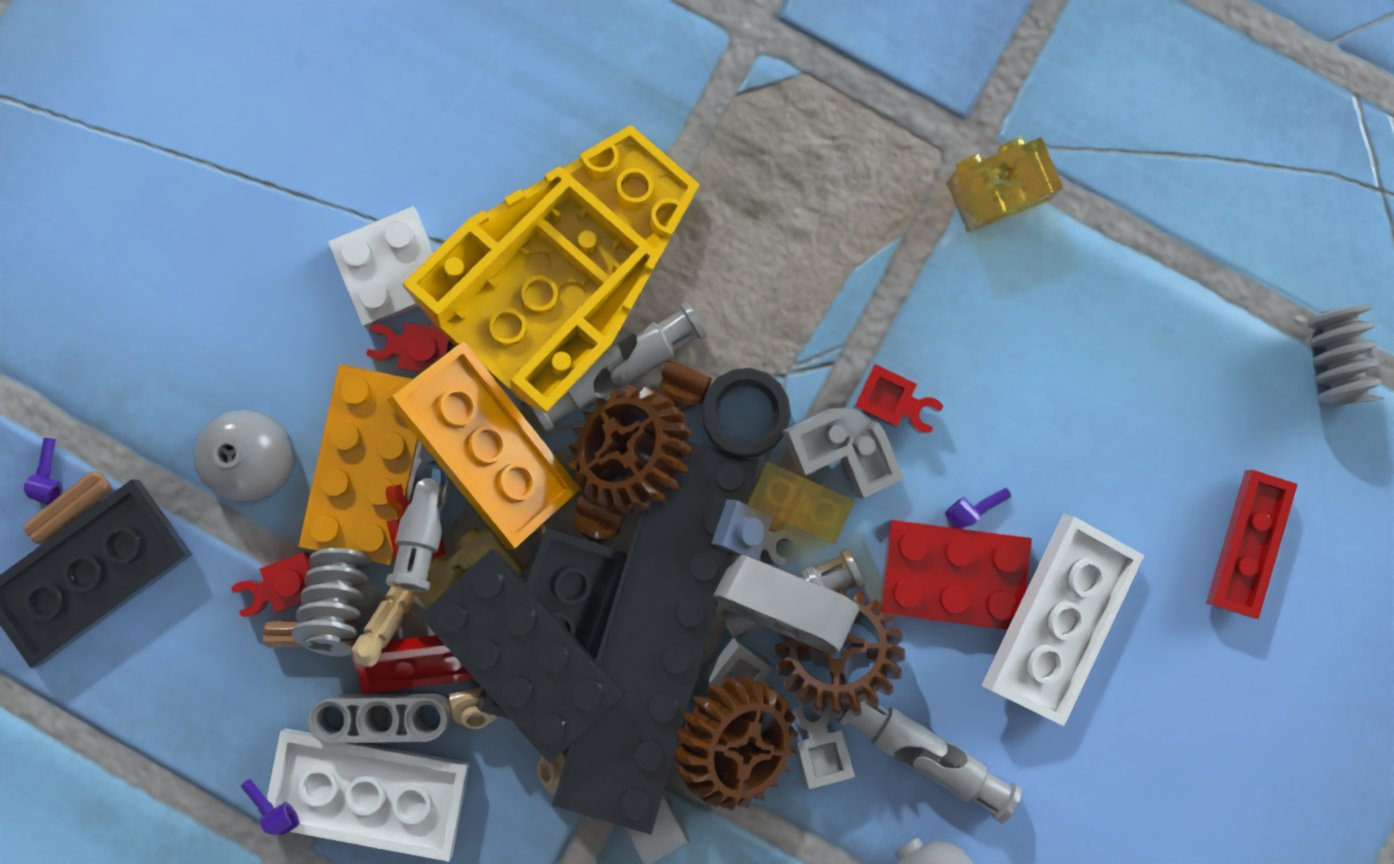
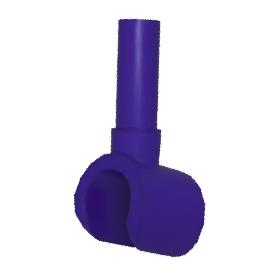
M43 438L36 474L31 475L24 484V492L28 498L47 505L59 497L63 489L61 482L49 478L52 471L51 465L56 439Z
M1004 488L979 501L974 506L963 496L945 511V516L956 528L962 529L972 526L989 509L1010 499L1011 493L1007 488Z
M251 779L246 780L241 785L243 791L256 805L262 815L260 824L265 833L285 835L299 826V817L289 803L284 802L274 808L272 803L268 801Z

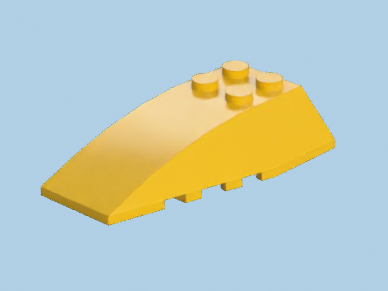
M629 125L581 153L579 159L563 168L559 166L546 173L543 180L524 191L519 189L505 197L503 203L488 212L483 210L469 218L402 283L403 287L448 340L455 346L465 341L501 387L514 397L547 414L611 347L700 184L637 129Z

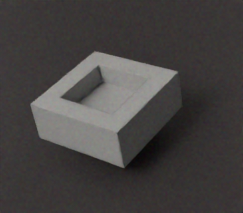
M733 638L705 675L710 684L721 687L724 677L736 680L740 676L750 677L757 682H763L774 667L768 658Z

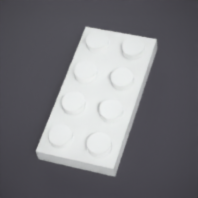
M1063 513L981 686L1065 726L1145 555L1075 516Z
M286 728L280 731L267 799L274 808L287 802L295 809L300 824L290 832L449 862L453 856L470 762L368 743H325L314 738L309 732Z

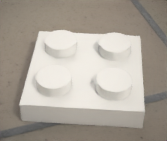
M414 206L328 241L363 327L369 328L372 325L379 324L419 307L405 290L402 283L434 253V250L418 211Z

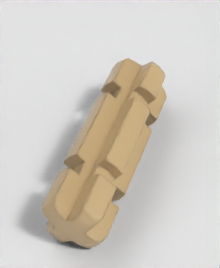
M395 587L390 588L385 596L387 598L386 601L381 602L364 628V635H360L352 647L351 658L354 662L361 663L365 667H372L376 664L382 654L381 649L387 646L401 624L402 616L407 614L414 603L415 592Z

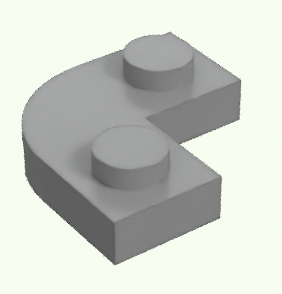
M833 408L782 430L799 474H810L842 459L856 497L864 499L904 479L884 429L878 421H872L868 416L859 411L848 408Z

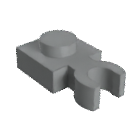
M801 705L794 707L792 713L796 716L794 723L799 729L805 731L806 735L805 740L794 743L806 790L854 778L855 775L842 730L828 733L827 724L831 716L829 705L815 722H810L804 717Z

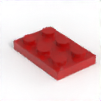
M890 520L880 596L881 614L891 612L897 616L1008 630L1026 592L1032 538Z

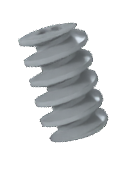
M1359 305L1321 312V315L1308 321V328L1324 331V333L1310 341L1312 347L1326 349V352L1313 358V365L1329 369L1315 377L1316 383L1331 386V389L1318 395L1319 402L1346 405L1384 400L1383 397L1368 394V390L1382 384V379L1366 376V371L1380 365L1379 360L1363 357L1364 352L1377 347V341L1361 339V334L1375 328L1373 322L1358 319V315L1371 310L1372 305Z
M327 548L312 553L309 558L311 570L307 572L304 579L307 588L303 589L300 596L303 606H300L296 612V619L299 624L294 626L291 633L296 643L308 650L328 656L344 657L352 653V647L340 642V640L354 638L357 633L354 627L344 624V622L360 618V611L348 604L364 600V593L352 586L365 585L368 582L367 574L356 570V568H368L371 565V559L366 554L344 548Z

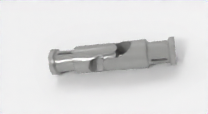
M686 301L681 304L680 311L656 324L652 321L622 339L617 345L610 347L547 414L531 406L547 432L552 430L555 422L577 409L581 412L596 404L595 398H606L610 395L611 389L619 390L636 377L646 374L673 358L675 350L695 338L700 340L706 338L707 334L689 303ZM603 368L608 369L610 372L609 378L595 380Z
M419 440L407 489L408 503L410 504L399 522L395 544L399 548L393 574L387 575L386 584L411 592H429L431 583L427 581L432 553L438 551L442 535L439 507L441 506V509H444L449 501L453 482L446 473L445 487L430 478L417 481L421 473L427 469H438L444 472ZM415 556L414 563H413V568H412V571H410L411 565H412V560H413V557Z
M864 700L860 702L862 714L858 717L854 716L850 705L843 706V715L840 719L837 718L836 721L843 726L849 724L870 737L873 746L911 767L964 802L971 800L991 812L993 814L992 818L1001 824L1006 822L1013 814L1020 801L1022 788L1014 783L1007 784L987 771L986 764L957 746L945 741L893 707L886 709L879 705L877 709H874Z

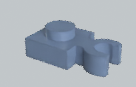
M727 499L711 544L732 554L745 555L758 561L761 558L769 564L786 565L787 559L777 554L776 544L779 540L793 542L795 536L788 530L770 528L773 520L772 516L738 500Z

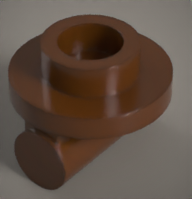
M668 360L662 371L659 390L663 395L671 399L676 407L690 408L692 405L703 402L712 377Z
M583 492L577 502L574 523L586 538L593 541H605L619 534L626 514L619 510L609 511L601 507L600 503L589 500Z

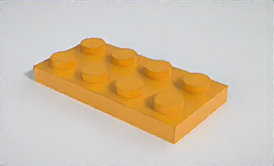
M462 341L387 399L388 403L507 550L516 548L581 489L465 341Z
M339 364L298 547L317 551L327 548L351 549L366 554L371 559V562L394 565L395 557L386 521L396 519L398 516L396 510L389 505L386 499V487L401 484L403 494L408 499L407 482L410 479L418 438L388 403L387 399L413 379Z

